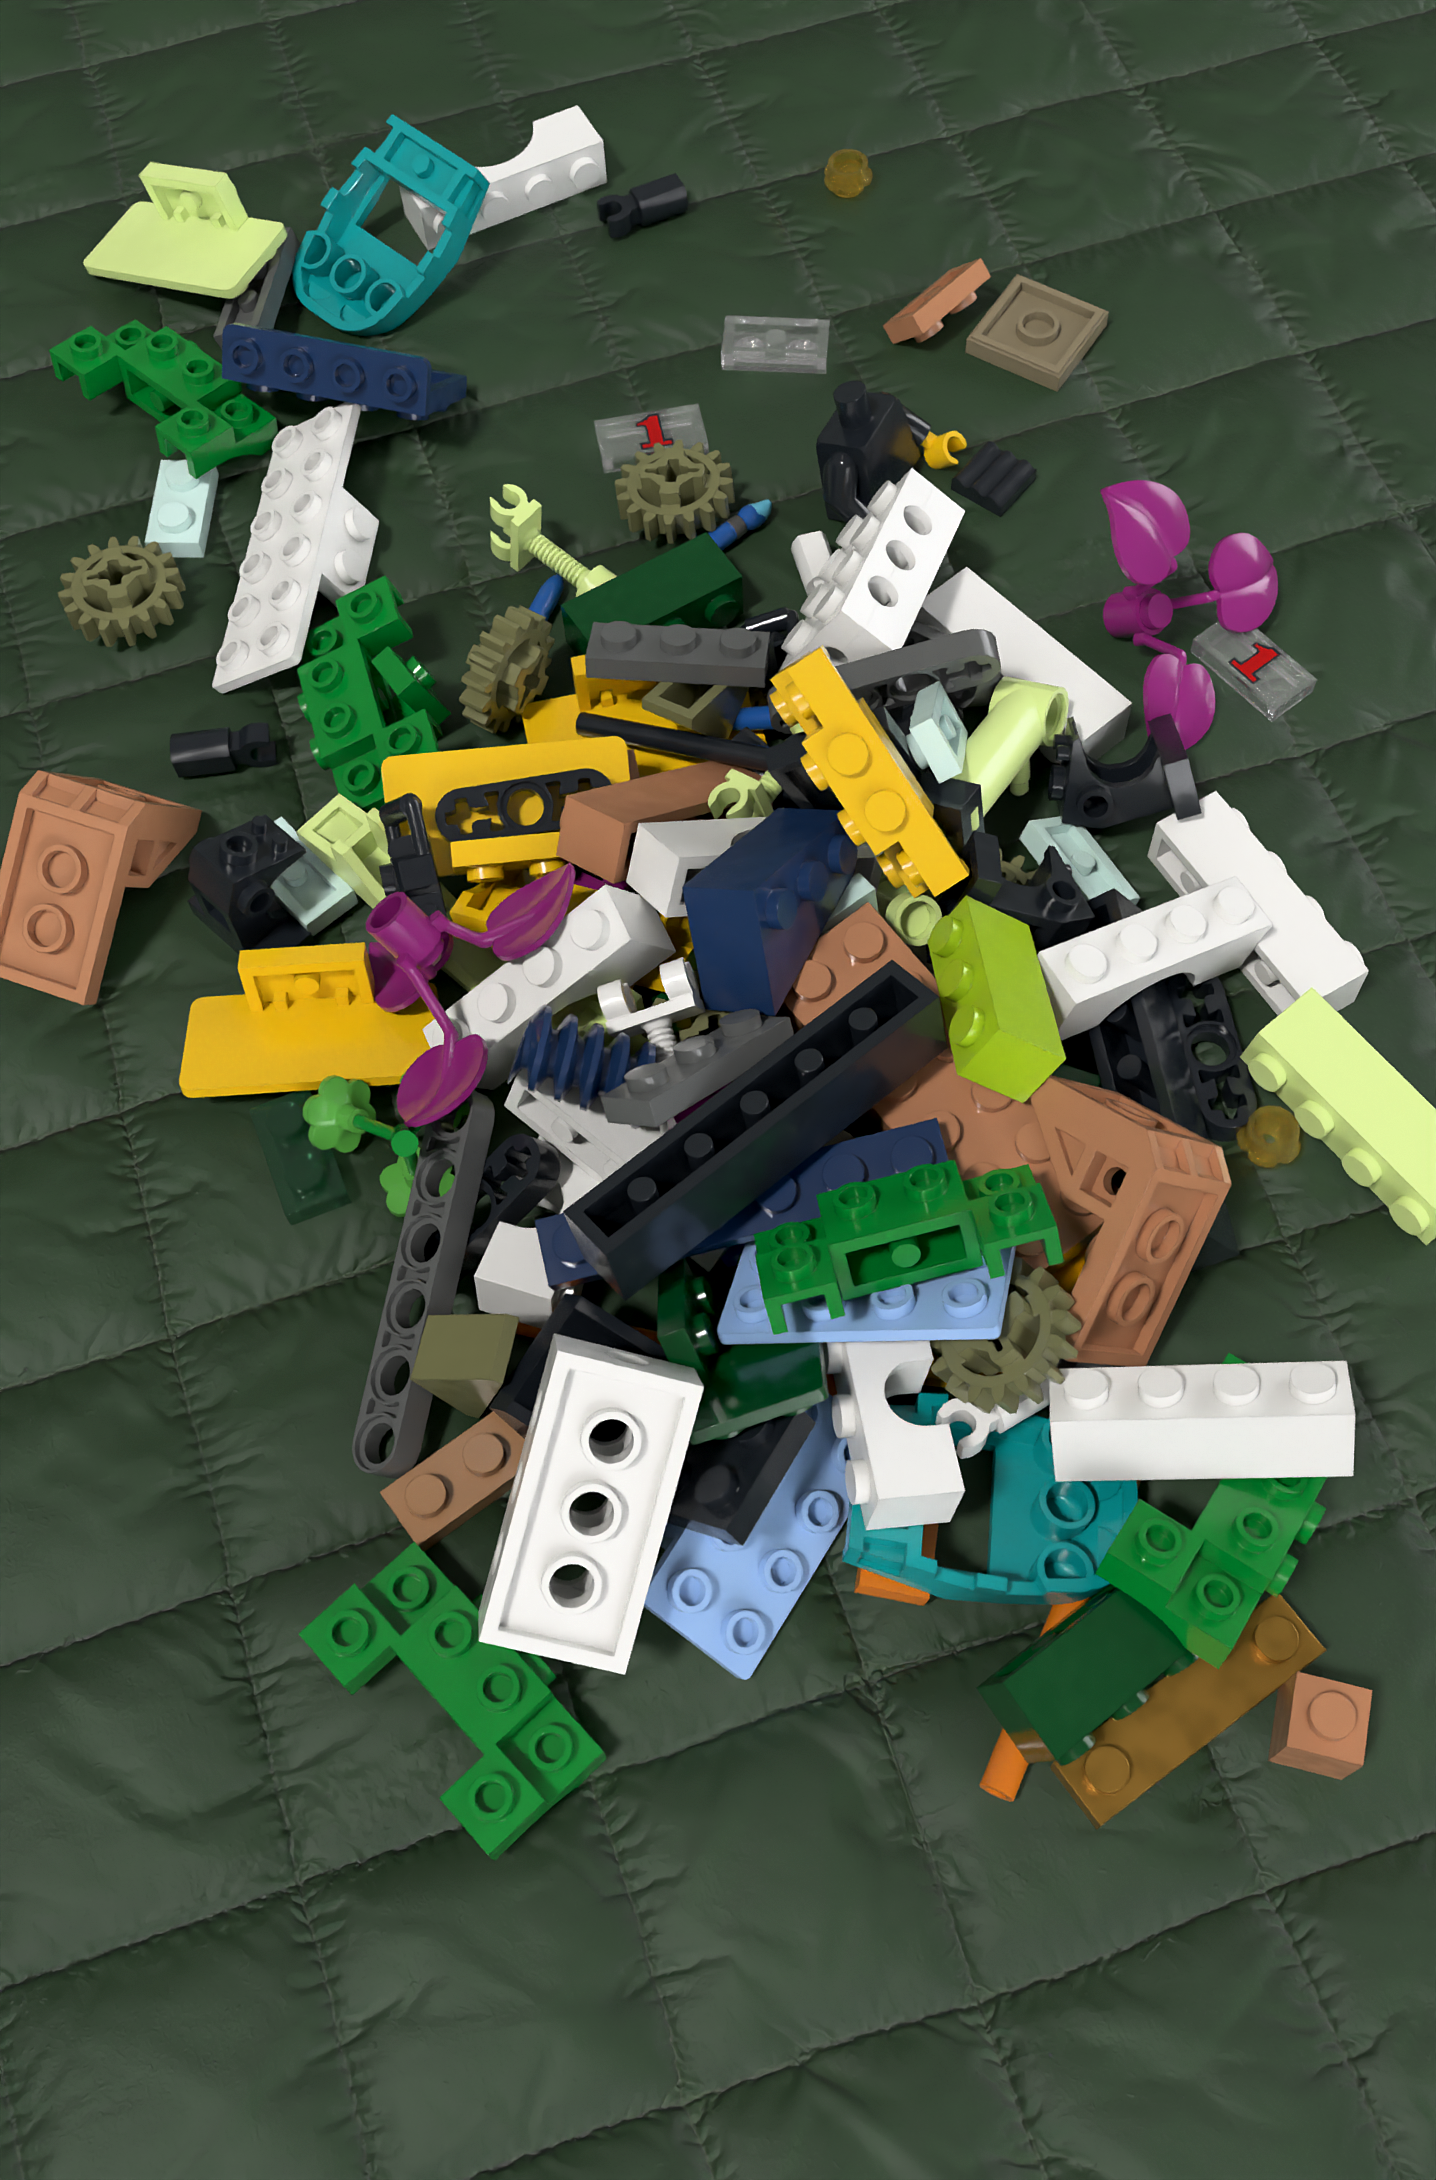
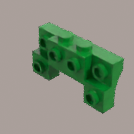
M135 319L121 326L108 336L89 326L49 350L56 378L64 382L70 377L77 375L82 394L89 401L123 381L127 399L161 422L155 426L160 452L166 457H169L178 450L185 453L189 474L195 479H198L231 458L250 454L261 456L272 449V443L278 434L276 417L241 394L242 386L240 382L222 379V364L203 352L193 341L184 339L167 326L157 332H153Z
M386 575L335 600L339 616L308 631L302 654L304 665L297 668L303 690L302 693L298 694V702L304 716L312 725L315 737L309 740L313 756L323 770H332L338 794H341L366 813L372 808L380 810V807L385 804L381 772L383 761L390 756L441 752L437 738L443 736L440 725L425 708L398 721L389 685L371 662L374 656L378 655L387 646L393 648L413 638L411 628L400 616L397 608L404 604L402 595Z
M955 1159L938 1164L918 1165L906 1172L867 1182L847 1183L836 1190L816 1194L821 1217L802 1222L783 1223L774 1229L754 1234L757 1250L755 1258L761 1291L773 1335L788 1332L783 1304L824 1294L831 1319L845 1316L842 1300L845 1301L984 1266L981 1252L991 1279L1005 1276L1000 1253L1001 1249L1037 1240L1041 1242L1049 1266L1064 1262L1056 1222L1040 1183L1035 1182L1029 1164L1011 1169H995L985 1173L983 1176L962 1181Z
M1228 1353L1222 1364H1244L1246 1362ZM1327 1477L1221 1479L1192 1530H1189L1139 1499L1095 1574L1148 1608L1170 1628L1185 1649L1219 1669L1232 1651L1263 1592L1266 1591L1277 1598L1292 1575L1299 1560L1288 1554L1287 1551L1294 1539L1305 1545L1322 1519L1326 1507L1317 1503L1315 1499Z
M414 1541L362 1589H359L354 1583L298 1634L351 1695H354L397 1655L484 1756L442 1794L439 1799L485 1853L495 1861L533 1823L564 1796L578 1787L607 1758L604 1751L560 1704L552 1691L547 1687L556 1679V1676L539 1655L523 1651L517 1653L514 1649L479 1642L478 1612L483 1594L480 1593L471 1602L456 1585L454 1586Z

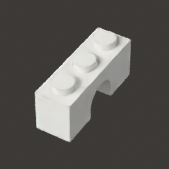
M539 1135V1140L549 1143L547 1140H545L542 1136ZM556 1149L561 1163L560 1175L554 1188L537 1206L561 1214L600 1182L593 1179ZM499 1221L474 1275L479 1310L491 1314L519 1317L520 1323L540 1329L543 1328L565 1293L581 1296L583 1284L553 1291L548 1286L536 1228H522Z
M929 1340L822 1342L826 1374H833L837 1395H834L832 1399L834 1431L838 1438L847 1439L851 1460L846 1462L845 1467L846 1490L850 1503L852 1505L860 1504L865 1530L950 1522L965 1489L949 1424L920 1426L908 1423L892 1411L886 1398L894 1395L920 1393L933 1362Z

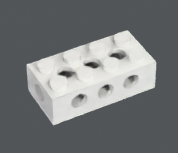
M913 468L896 485L889 480L886 481L870 501L867 507L870 513L864 519L857 514L853 516L839 534L836 543L842 548H838L830 556L819 572L818 577L824 581V584L820 583L801 607L800 612L806 616V619L800 620L783 642L781 649L788 654L779 671L821 645L829 653V658L834 666L902 648L965 510Z
M554 1333L478 1612L479 1642L625 1675L704 1388L694 1368ZM616 1419L627 1424L622 1435L613 1441L600 1442L590 1437L592 1429L604 1420ZM586 1492H599L607 1497L599 1508L592 1511H580L571 1506L572 1502L579 1495ZM567 1564H578L586 1568V1571L580 1577L570 1581L560 1580L553 1576L557 1569Z

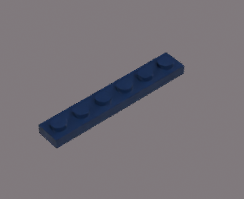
M934 1118L821 1147L680 1259L754 1241L755 1233L774 1229L783 1223L802 1222L821 1217L816 1194L836 1190L842 1185L851 1182H867L906 1172L922 1164H938L949 1161L938 1119ZM564 1213L535 1220L548 1286L553 1291L604 1279L584 1259Z

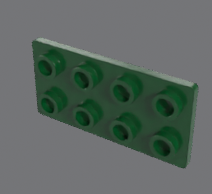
M683 1258L677 1260L658 1275L657 1338L669 1362L694 1368L704 1386L689 1439L692 1445L712 1439H728L739 1434L747 1427L782 1415L794 1416L810 1409L814 1404L823 1402L828 1398L822 1342L722 1344L719 1340L717 1327L738 1264L706 1276L694 1278L686 1259Z

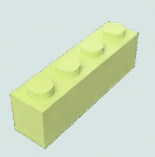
M1311 987L1259 1031L1240 1058L1248 1065L1253 1079L1262 1088L1275 1092L1294 1112L1301 1128L1310 1136L1321 1139L1341 1159L1346 1173L1358 1184L1369 1187L1389 1208L1391 1217L1401 1229L1411 1235H1416L1425 1245H1428L1436 1238V1109Z

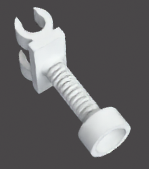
M683 957L659 966L661 980L669 1001L637 1012L632 991L628 983L622 984L621 979L597 987L599 1003L607 1020L608 1034L615 1038L621 1032L628 1034L629 1037L646 1032L649 1034L647 1036L648 1040L654 1043L656 1047V1063L674 1054L673 1047L677 1042L674 1041L676 1038L671 1028L672 1023L706 1012L703 1001L699 996L698 983L689 961L684 962ZM667 1121L659 1125L661 1136L668 1131Z

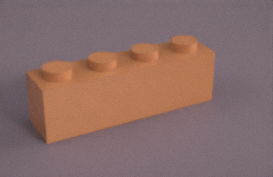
M707 761L566 795L565 806L560 817L561 829L556 855L613 884L627 880L638 823L714 819L708 805V798L715 787L727 782L725 776L731 768L758 781L762 776L741 766ZM737 803L728 804L718 819H727L726 813Z

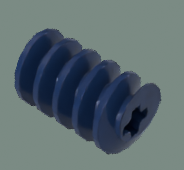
M544 1004L527 1023L508 1076L507 1084L510 1083L522 1068L526 1069L528 1091L535 1093L549 1077L553 1079L555 1101L561 1102L573 1087L579 1088L580 1110L587 1111L599 1096H603L625 1083L624 1076L627 1072L645 1064L656 1063V1047L654 1043L647 1041L632 1057L630 1056V1037L623 1032L619 1033L608 1047H605L604 1027L598 1023L593 1024L585 1035L579 1038L578 1018L573 1014L567 1015L560 1025L554 1029L552 1028V1008ZM631 1125V1128L634 1129L639 1127L638 1125Z

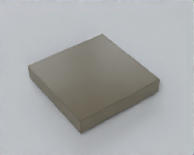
M1017 274L968 336L965 353L1058 392L1107 326L1109 311Z

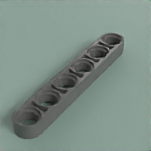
M473 1091L465 1101L449 1114L426 1124L353 1437L352 1454L354 1462L360 1470L369 1474L389 1479L400 1478L413 1468L420 1454L433 1394L410 1380L427 1316L451 1315L494 1125L495 1110L493 1103L487 1096L477 1091ZM469 1102L470 1112L467 1121L460 1130L454 1132L453 1125L456 1114L461 1106ZM454 1165L455 1178L453 1184L446 1194L440 1196L439 1184L445 1171ZM439 1230L440 1244L437 1252L426 1262L424 1250L427 1240L432 1233ZM424 1295L425 1310L418 1324L411 1327L409 1316L413 1303L417 1298ZM408 1361L410 1377L405 1388L396 1394L394 1388L395 1376L401 1365ZM392 1428L395 1437L394 1446L389 1457L381 1462L379 1445L384 1434Z

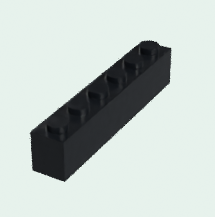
M1113 888L1087 900L1095 917L1083 935L1143 911ZM1164 978L1122 1003L1098 1026L1088 1029L1103 1089L1118 1092L1209 1140ZM1225 1199L1190 1273L1240 1255Z
M894 960L889 961L565 1209L563 1213L584 1259L627 1301L946 1050L948 1047L939 996Z

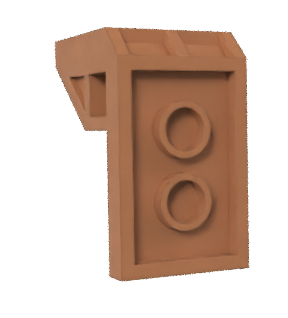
M38 770L19 792L0 870V977L81 1005L96 1004L125 887L149 888L197 833L202 810L99 778Z
M1050 1075L1031 1095V1101L1062 1195L1105 1220L1099 1233L1091 1240L1086 1249L1085 1264L1070 1294L1075 1303L1068 1312L1081 1322V1330L1067 1335L1065 1341L1078 1350L1077 1358L1064 1360L1125 1367L1146 1366L1232 1184L1222 1147L1118 1092ZM1119 1170L1123 1182L1116 1195L1112 1190L1111 1180L1113 1175Z

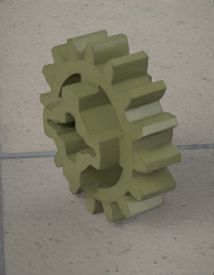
M676 440L672 448H664L659 442L655 443L654 453L649 456L640 451L634 453L636 466L623 464L621 466L622 479L615 480L620 518L628 520L629 530L632 533L644 528L646 540L648 541L654 540L659 534H666L668 544H674L679 534H686L687 538L691 540L697 537L696 530L701 527L713 532L716 530L715 517L727 519L730 515L729 504L735 502L730 464L722 463L721 452L718 450L705 455L704 445L701 442H697L691 449H684L682 440Z
M132 536L127 545L123 546L119 545L116 537H110L108 548L100 550L97 546L91 544L88 546L90 553L88 559L84 560L73 557L70 560L75 573L61 574L60 579L65 589L58 592V596L74 630L81 629L85 639L89 642L101 634L106 647H112L118 637H125L128 645L134 646L137 634L142 632L152 639L157 637L154 626L159 622L165 625H172L174 619L170 609H181L184 606L180 592L185 590V585L173 555L170 552L162 554L159 543L156 541L149 543L143 548L138 536Z
M521 605L518 609L509 606L505 617L498 614L494 617L490 633L482 631L480 634L481 643L479 645L473 644L466 663L470 665V671L466 672L461 679V682L467 684V688L459 697V702L466 705L462 715L470 719L471 723L493 734L497 730L506 732L511 720L516 723L521 721V714L526 704L534 702L536 694H542L549 678L545 675V669L552 662V658L547 657L548 651L555 643V639L548 636L553 626L545 621L546 617Z
M1015 1257L1000 1336L995 1339L929 1340L931 1351L939 1357L930 1367L933 1374L947 1383L945 1389L963 1403H971L983 1413L989 1414L995 1404L1009 1414L1017 1413L1019 1396L1023 1394L1036 1404L1044 1401L1043 1391L1040 1387L1041 1383L1049 1379L1061 1385L1065 1380L1062 1372L1056 1368L1060 1358L1073 1359L1077 1358L1078 1350L1065 1341L1067 1335L1081 1330V1322L1068 1312L1075 1303L1073 1297L1059 1286V1281L1043 1267L1039 1266L1034 1269L1022 1258Z

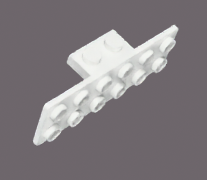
M345 402L334 408L327 407L319 412L317 416L301 424L285 427L277 434L272 443L273 453L267 475L261 485L262 495L258 511L250 527L252 534L246 557L239 569L240 580L234 602L228 612L229 622L223 645L216 657L217 668L212 687L221 694L300 663L317 591L337 607L336 599L365 586L379 520L343 488L361 407L358 404Z

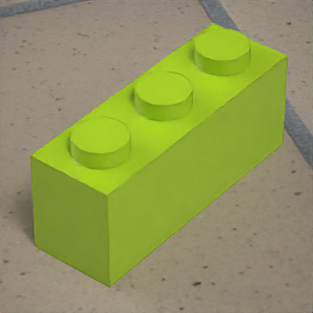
M966 895L949 916L942 917L935 924L927 940L957 1075L1024 1103L1066 1060L1029 925Z

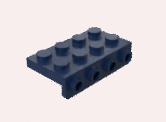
M232 323L225 326L222 333V379L246 383V388L250 390L277 392L280 389L296 392L297 398L307 401L321 402L328 399L358 404L361 407V411H375L378 408L396 411V416L408 420H427L429 414L446 411L448 405L466 398L467 376L432 370L430 362L422 356L241 323Z

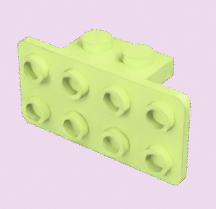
M150 162L139 174V177L153 203L140 201L133 204L85 258L83 264L90 275L232 299L245 292L250 281L265 263L274 257L277 249L287 238L288 234L281 222L249 218L237 195V190L227 173Z

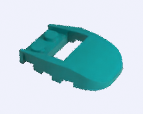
M393 114L386 121L392 130L376 152L364 147L351 163L356 170L338 191L331 187L320 204L326 212L317 230L306 232L296 253L292 269L293 287L300 302L333 328L351 335L372 336L386 333L403 324L420 308L460 259L490 185V182L479 169ZM389 179L445 215L441 223L445 230L433 253L427 251L418 266L361 228L378 202Z
M919 1393L914 1405L889 1406L898 1417L908 1423L920 1426L936 1425L937 1412L944 1403L948 1402V1394ZM1031 1415L1003 1433H998L995 1430L990 1432L984 1447L981 1449L993 1451L987 1574L938 1567L937 1560L921 1556L923 1525L865 1530L860 1504L852 1505L849 1501L846 1541L842 1554L843 1562L942 1599L1000 1604L1054 1605L1074 1603L1087 1599L1110 1584L1095 1573L1137 1504L1138 1489L1137 1480L1055 1482L1050 1417L1047 1419ZM955 1421L949 1424L954 1445L958 1446V1442L962 1438L973 1433L972 1428L963 1421Z

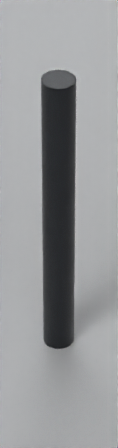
M581 712L576 720V732L581 736L591 738L618 736L627 745L756 770H768L764 750L770 747Z

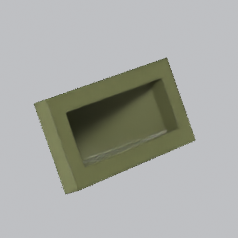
M660 682L642 698V709L698 734L728 739L749 687Z
M509 1314L428 1315L410 1380L465 1415L480 1418L503 1384L519 1317Z

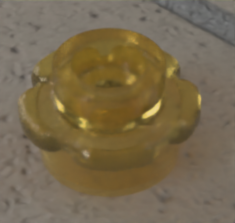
M842 149L833 153L824 170L826 176L824 178L825 186L843 198L857 196L864 190V186L871 184L873 178L872 171L868 168L867 157L862 152L854 149Z
M1264 1106L1254 1111L1245 1129L1237 1132L1236 1135L1239 1148L1249 1153L1250 1161L1264 1168H1273L1280 1162L1282 1164H1289L1295 1160L1301 1150V1143L1298 1141L1300 1136L1299 1123L1289 1111L1278 1106ZM1271 1135L1274 1137L1275 1142L1267 1143L1263 1136Z

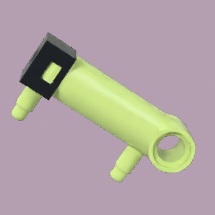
M1003 677L994 689L988 715L967 739L962 773L940 784L934 774L926 772L917 780L934 806V820L958 856L973 831L985 833L983 817L1009 784L1010 792L1016 796H1022L1028 792V780L1030 779L1029 758L1039 745L1053 746L1054 734H1062L1069 707L1068 693L1064 687L1013 677Z

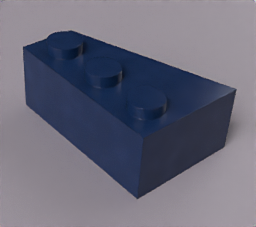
M777 808L682 886L705 1009L728 1012L757 1009L760 1015L776 1016L856 871L858 849L838 819L837 813L841 810Z

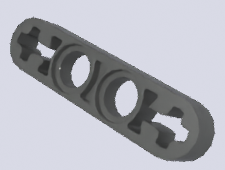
M969 629L835 666L856 700L863 697L871 710L882 706L889 710L914 703L918 691L937 681L941 682L946 693L988 682L997 676L1001 670L996 637L992 632L984 629ZM774 686L767 694L771 726L778 732L792 734L790 727L779 715L770 699V694L777 690Z

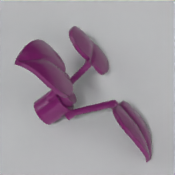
M1147 480L1116 483L1101 489L1100 493L1109 515L1111 539L1116 559L1125 576L1136 585L1126 586L1123 592H1116L1107 599L1103 609L1104 625L1107 631L1115 638L1133 637V644L1135 646H1147L1163 653L1152 659L1144 677L1143 705L1148 737L1150 735L1148 721L1171 713L1186 750L1204 736L1213 721L1216 701L1212 680L1208 671L1202 665L1196 663L1186 664L1187 656L1184 650L1152 637V635L1160 633L1170 623L1173 609L1205 604L1216 600L1217 616L1223 629L1234 633L1248 632L1256 629L1269 617L1278 595L1277 571L1273 566L1271 554L1259 539L1248 533L1230 534L1223 537L1215 545L1210 556L1208 572L1214 590L1169 599L1167 595L1151 587L1177 570L1178 564L1174 556L1181 553L1189 542L1190 525L1185 506L1173 490L1160 483Z
M570 862L525 885L504 899L489 915L486 923L488 931L483 933L472 931L448 920L439 910L428 916L404 892H395L388 895L371 911L366 921V930L378 941L369 943V960L375 980L374 999L377 1005L386 1012H397L408 1007L421 996L444 1034V1044L432 1047L419 1056L407 1069L401 1080L397 1094V1109L400 1116L404 1119V1125L408 1128L419 1127L436 1121L457 1108L477 1087L487 1065L488 1048L485 1040L478 1034H472L459 1040L456 1028L428 985L429 980L436 977L437 971L444 966L451 956L454 946L453 936L480 948H489L493 945V953L502 961L514 960L536 950L553 935L567 911L575 881L574 866Z

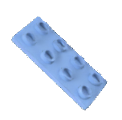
M750 1241L744 1246L717 1327L719 1340L722 1344L995 1339L1001 1334L1016 1246L1000 1250L1005 1276L991 1279L981 1252L984 1266L845 1301L842 1300L845 1316L835 1319L830 1317L824 1294L783 1304L788 1332L773 1335L761 1291L755 1255H757L755 1241Z
M829 1393L825 1401L814 1404L805 1411L816 1424L743 1546L666 1523L660 1545L666 1551L654 1568L644 1607L736 1678L747 1680L751 1677L848 1518L849 1498L846 1490L845 1467L846 1462L851 1460L847 1439L838 1438L835 1434L832 1420L833 1396Z

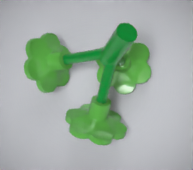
M337 1075L326 1077L320 1083L318 1094L308 1098L303 1107V1117L311 1125L308 1134L309 1141L313 1146L321 1150L333 1147L337 1151L347 1153L353 1151L358 1146L361 1134L365 1132L390 1140L392 1150L395 1154L399 1155L397 1163L383 1169L380 1175V1183L382 1189L388 1193L386 1204L389 1211L397 1217H405L421 1149L418 1147L417 1133L422 1126L408 1128L403 1123L392 1127L376 1121L375 1109L369 1104L371 1092L367 1083L360 1079H350L347 1081ZM469 1102L458 1110L453 1128L462 1122L464 1115L469 1114ZM454 1165L448 1168L441 1178L439 1184L440 1196L446 1194L453 1184L455 1178L452 1174Z

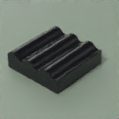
M988 441L952 478L951 490L1001 517L1035 481L1037 469L1033 468L1027 460H1018L1010 451H1002L994 442Z

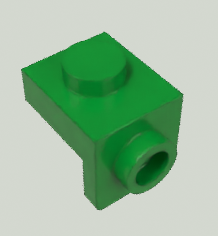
M387 646L371 661L397 694L392 700L398 721L424 708L438 724L451 714L432 690L437 680L415 656H412L405 662Z

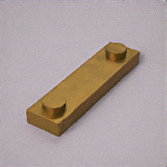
M1280 1594L1277 1598L1271 1595L1254 1608L1232 1651L1219 1669L1198 1658L1178 1674L1171 1677L1165 1676L1147 1690L1150 1697L1140 1708L1121 1720L1113 1721L1110 1718L1093 1731L1092 1734L1097 1741L1085 1754L1064 1766H1060L1057 1761H1054L1050 1768L1097 1830L1270 1696L1295 1672L1302 1671L1315 1661L1326 1649Z

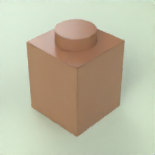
M1298 1671L1295 1672L1278 1688L1268 1761L1340 1780L1361 1768L1364 1764L1373 1690Z

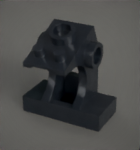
M1171 713L1148 721L1150 735L1145 746L1135 757L1122 763L1109 765L1101 763L1085 753L1080 742L1074 717L1067 718L1065 735L1054 734L1053 749H1056V761H1061V765H1051L1048 781L1049 801H1057L1061 822L1102 829L1171 808L1174 809L1177 820L1201 814L1189 759Z
M266 814L255 816L251 821L214 838H206L193 847L189 857L190 869L188 880L195 895L188 900L189 906L193 914L238 955L240 950L316 945L311 932L307 931L274 900L275 892L271 888L273 882L288 867L307 853L306 849Z
M973 831L958 856L960 859H963L969 868V876L933 899L939 905L942 917L949 916L967 895L1029 925L1037 954L1042 950L1083 935L1095 917L1072 877L1071 866L1063 862L1055 846H1048L1044 852V859L1033 877L1027 879L1024 885H1019L1002 877L998 836ZM926 944L927 963L932 964L929 947Z

